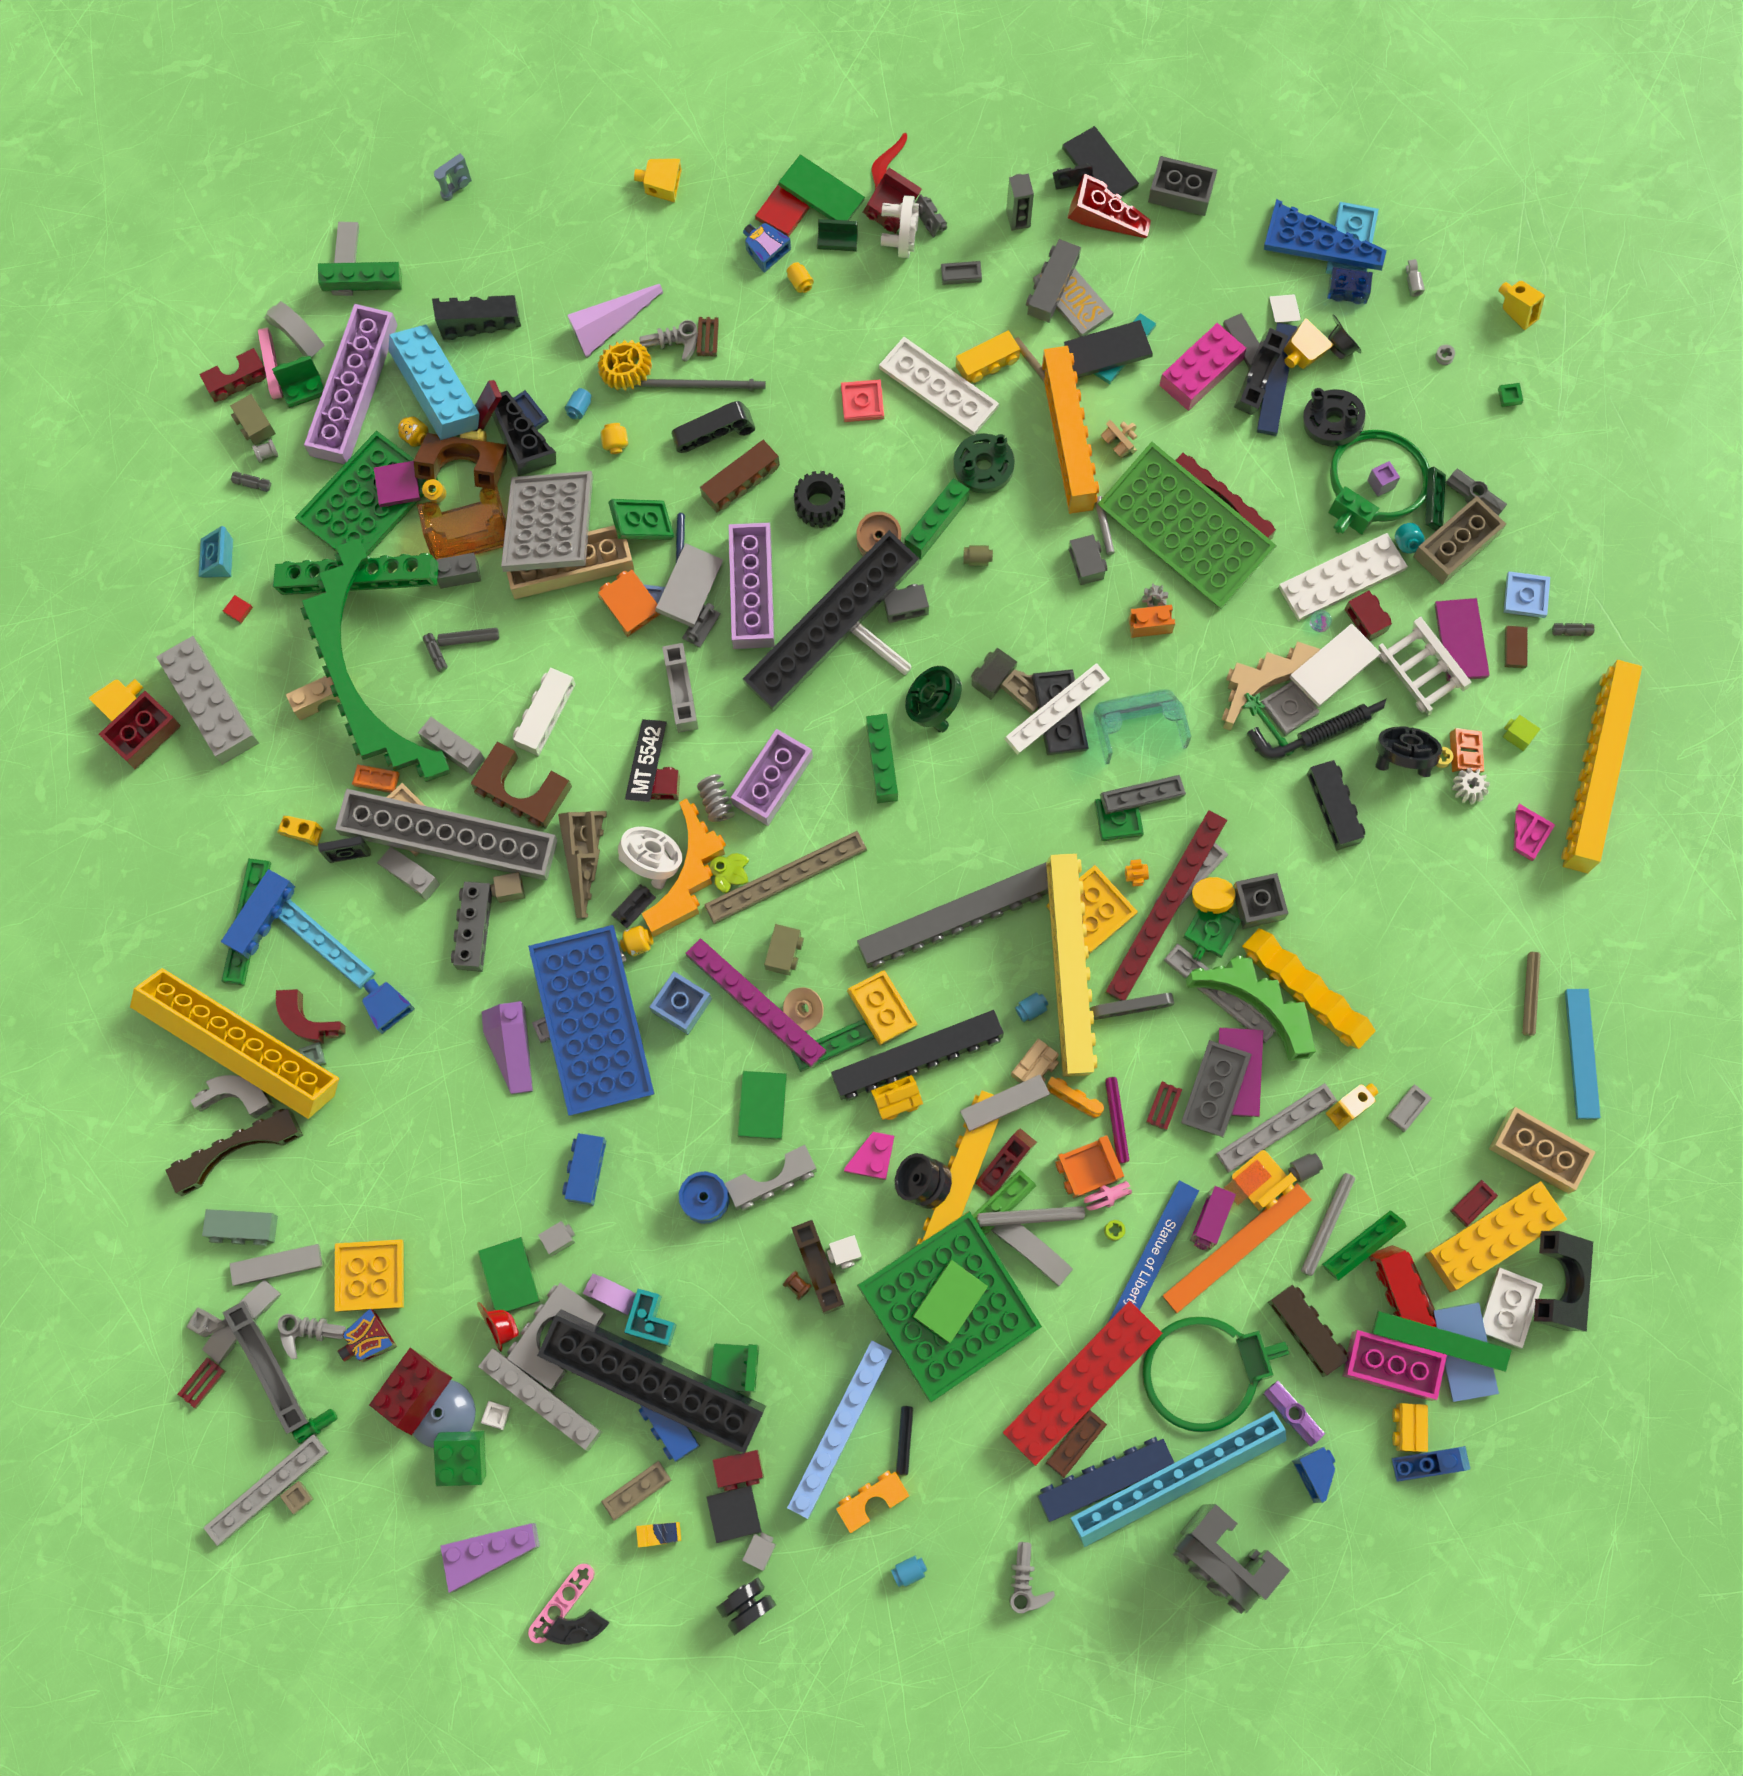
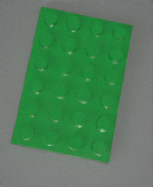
M376 430L295 517L296 521L336 552V546L360 538L368 556L418 502L414 501L380 507L374 468L414 461V458ZM418 478L420 498L424 496L422 488L428 480Z

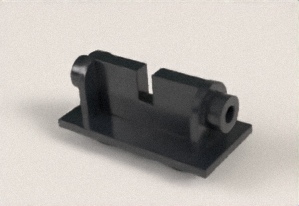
M1086 163V165L1075 166L1074 169L1070 167L1054 171L1053 178L1056 190L1079 186L1084 174L1094 177L1093 165Z
M640 884L611 915L625 928H628L656 897L650 893V890L645 885L642 886Z

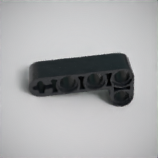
M734 401L672 430L671 434L677 452L686 453L733 431H736L741 436L749 435L755 431V426L750 410L742 402Z

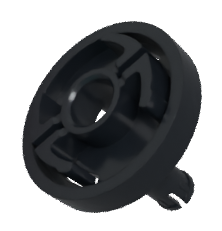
M1315 388L1311 392V399L1304 409V429L1308 436L1319 444L1326 446L1347 444L1356 439L1364 428V405L1356 395L1348 391L1339 389L1324 391L1321 388ZM1330 416H1339L1341 418L1339 422H1330L1327 419Z
M1406 726L1387 728L1378 737L1376 749L1379 755L1375 767L1385 771L1389 769V763L1391 762L1401 767L1418 769V775L1430 777L1432 767L1437 765L1440 760L1442 746L1428 732Z

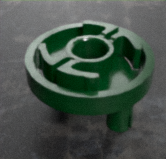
M975 434L962 441L956 449L953 463L954 473L958 481L968 487L970 491L984 494L1000 490L1010 481L1014 472L1015 459L1005 435ZM980 460H987L992 466L989 469H980L976 464Z
M934 666L922 672L914 680L906 696L905 708L909 718L920 726L934 727L940 733L945 732L949 727L946 719L955 710L961 697L962 685L958 675L945 666Z

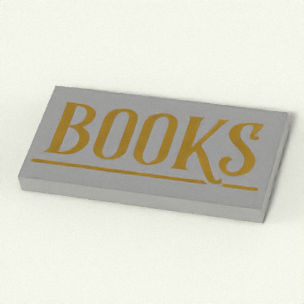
M1074 269L1056 309L1079 336L1082 337L1113 317V312L1078 271ZM1043 273L1033 277V282L1035 283L1037 278L1041 279Z

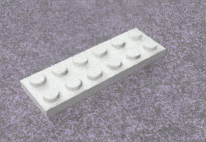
M905 337L900 340L879 364L880 370L972 435H975L999 407V403Z
M1388 533L1279 584L1278 588L1299 622L1405 571L1408 566Z

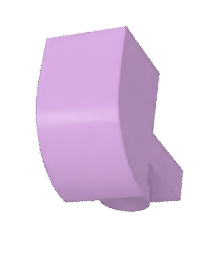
M594 1273L583 1292L584 1295L626 1315L629 1314L636 1293Z

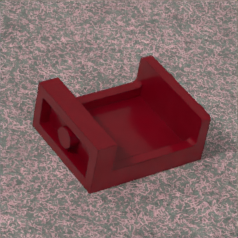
M889 167L862 213L866 214L870 220L881 224L887 231L896 234L900 228V219L898 217L882 216L883 203L901 205L904 196H914L916 200L922 188Z

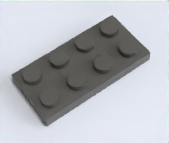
M1209 1040L1181 1123L1224 1138L1252 1054Z

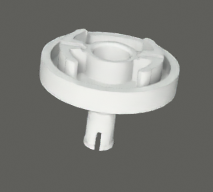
M904 196L901 205L883 203L882 216L898 217L900 219L899 235L882 233L881 246L897 247L898 257L909 258L910 252H914L915 232H917L919 215V204L915 203L914 196Z
M631 828L623 834L618 845L619 860L636 874L653 879L651 884L656 889L664 888L667 879L676 874L682 862V853L676 842L665 833L653 828Z

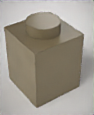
M519 872L493 877L494 884H491L492 895L500 903L525 898L523 881Z

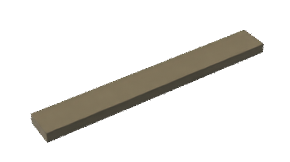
M855 831L704 904L713 924H716L867 851V848L858 831Z

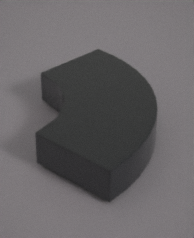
M591 1608L584 1615L573 1619H565L557 1615L543 1636L558 1644L572 1645L593 1639L608 1626L609 1621Z

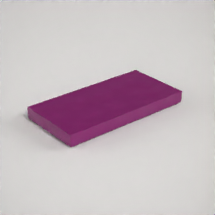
M1477 598L1436 601L1434 606L1442 645L1469 679L1488 678L1490 673ZM1446 671V681H1450L1452 677Z
M1219 1028L1220 1044L1252 1054L1231 1116L1260 1118L1264 1030Z

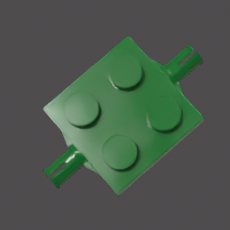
M1198 909L1183 937L1197 946L1192 958L1195 960L1198 953H1200L1196 960L1200 962L1205 951L1222 958L1242 920L1232 915L1228 910L1219 914H1213V912L1207 911L1206 913Z

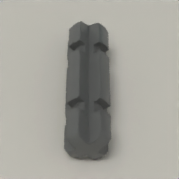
M236 471L231 476V481L234 484L240 485L242 483V486L254 489L260 488V490L266 492L271 487V482L268 479L262 478L260 480V477L248 474L242 475V473Z
M1554 623L1552 633L1553 635L1564 634L1566 636H1581V634L1592 636L1595 627L1592 623H1585V625L1582 623H1565V625L1563 623Z
M432 633L424 635L423 641L437 671L446 670L448 666Z

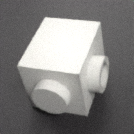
M855 1235L829 1244L830 1250H827L830 1263L835 1262L836 1267L841 1266L842 1269L854 1266V1261L862 1259Z

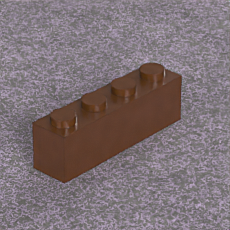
M763 439L700 486L701 496L716 513L721 509H726L734 499L742 497L750 487L758 485L766 475L774 473L780 465L779 456Z

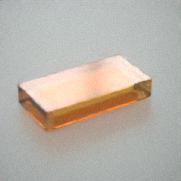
M1256 1160L1223 1189L1236 1194L1234 1202L1239 1205L1272 1176Z

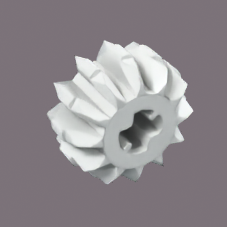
M1468 768L1466 772L1461 770L1458 776L1453 779L1455 784L1452 786V790L1458 791L1455 794V798L1463 797L1462 803H1465L1468 799L1471 805L1476 800L1481 802L1484 799L1483 796L1489 793V790L1486 788L1490 786V782L1484 781L1487 776H1480V769H1477L1475 773H1473L1471 768Z

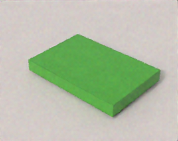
M950 1260L912 1317L946 1342L951 1343L988 1286L956 1262Z

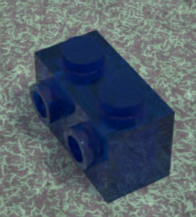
M1333 267L1329 277L1327 299L1367 304L1371 294L1373 272Z

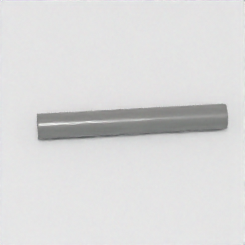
M1098 496L1095 506L1107 555H1112L1115 551L1106 512L1098 505L1102 499L1101 496Z

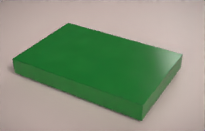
M611 499L608 502L618 539L672 540L675 537L664 501Z
M743 1071L738 1137L782 1140L787 1073Z
M522 1237L478 1251L494 1310L511 1312L540 1302Z

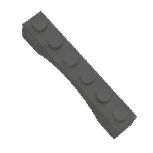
M242 1301L222 1312L255 1370L286 1434L308 1423L309 1420L246 1301Z

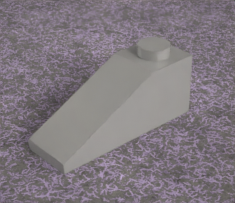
M392 847L377 862L426 901L440 885L437 879L429 872Z

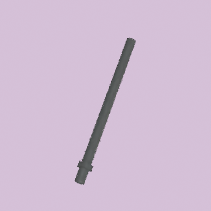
M647 379V381H641V386L635 385L634 387L730 388L754 391V389H766V381H754V379H749V381Z

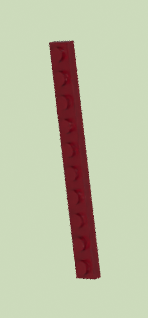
M1208 810L1105 993L1119 1001L1127 1000L1227 823V819Z

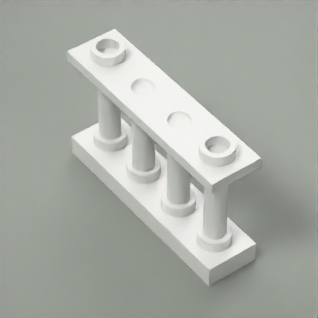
M1419 617L1413 622L1414 629H1412V633L1389 649L1383 643L1380 644L1378 651L1381 653L1379 656L1380 660L1384 664H1389L1417 701L1415 704L1421 713L1425 712L1429 716L1433 710L1430 706L1454 688H1460L1464 692L1470 688L1471 681L1422 617ZM1422 638L1426 644L1425 649L1402 665H1399L1393 658V655L1416 639L1420 640ZM1429 655H1435L1439 660L1437 662L1438 665L1412 682L1405 672ZM1442 671H1447L1452 677L1450 682L1427 698H1424L1418 688Z

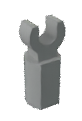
M1416 259L1408 260L1406 273L1408 274L1407 282L1410 295L1413 297L1420 296L1425 291L1421 272H1418Z

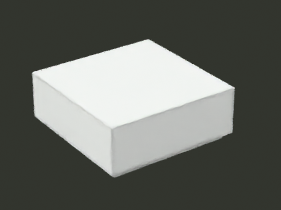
M488 1401L481 1423L504 1430L511 1408Z

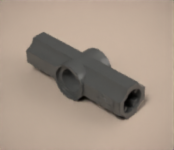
M1458 468L1446 482L1448 486L1465 497L1467 504L1477 496L1473 492H1477L1480 495L1478 497L1498 516L1507 505V503L1488 491V487L1484 482L1473 480Z

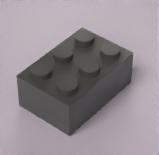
M1160 156L1150 189L1148 203L1205 216L1215 183L1217 169Z

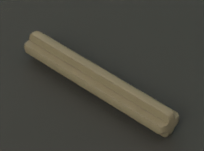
M1529 952L1527 955L1522 1032L1526 1036H1534L1536 1034L1541 958L1539 952Z

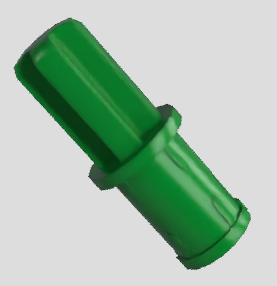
M328 1409L316 1418H309L308 1423L292 1431L294 1439L297 1440V1443L301 1444L312 1435L320 1434L323 1428L338 1419L336 1412Z

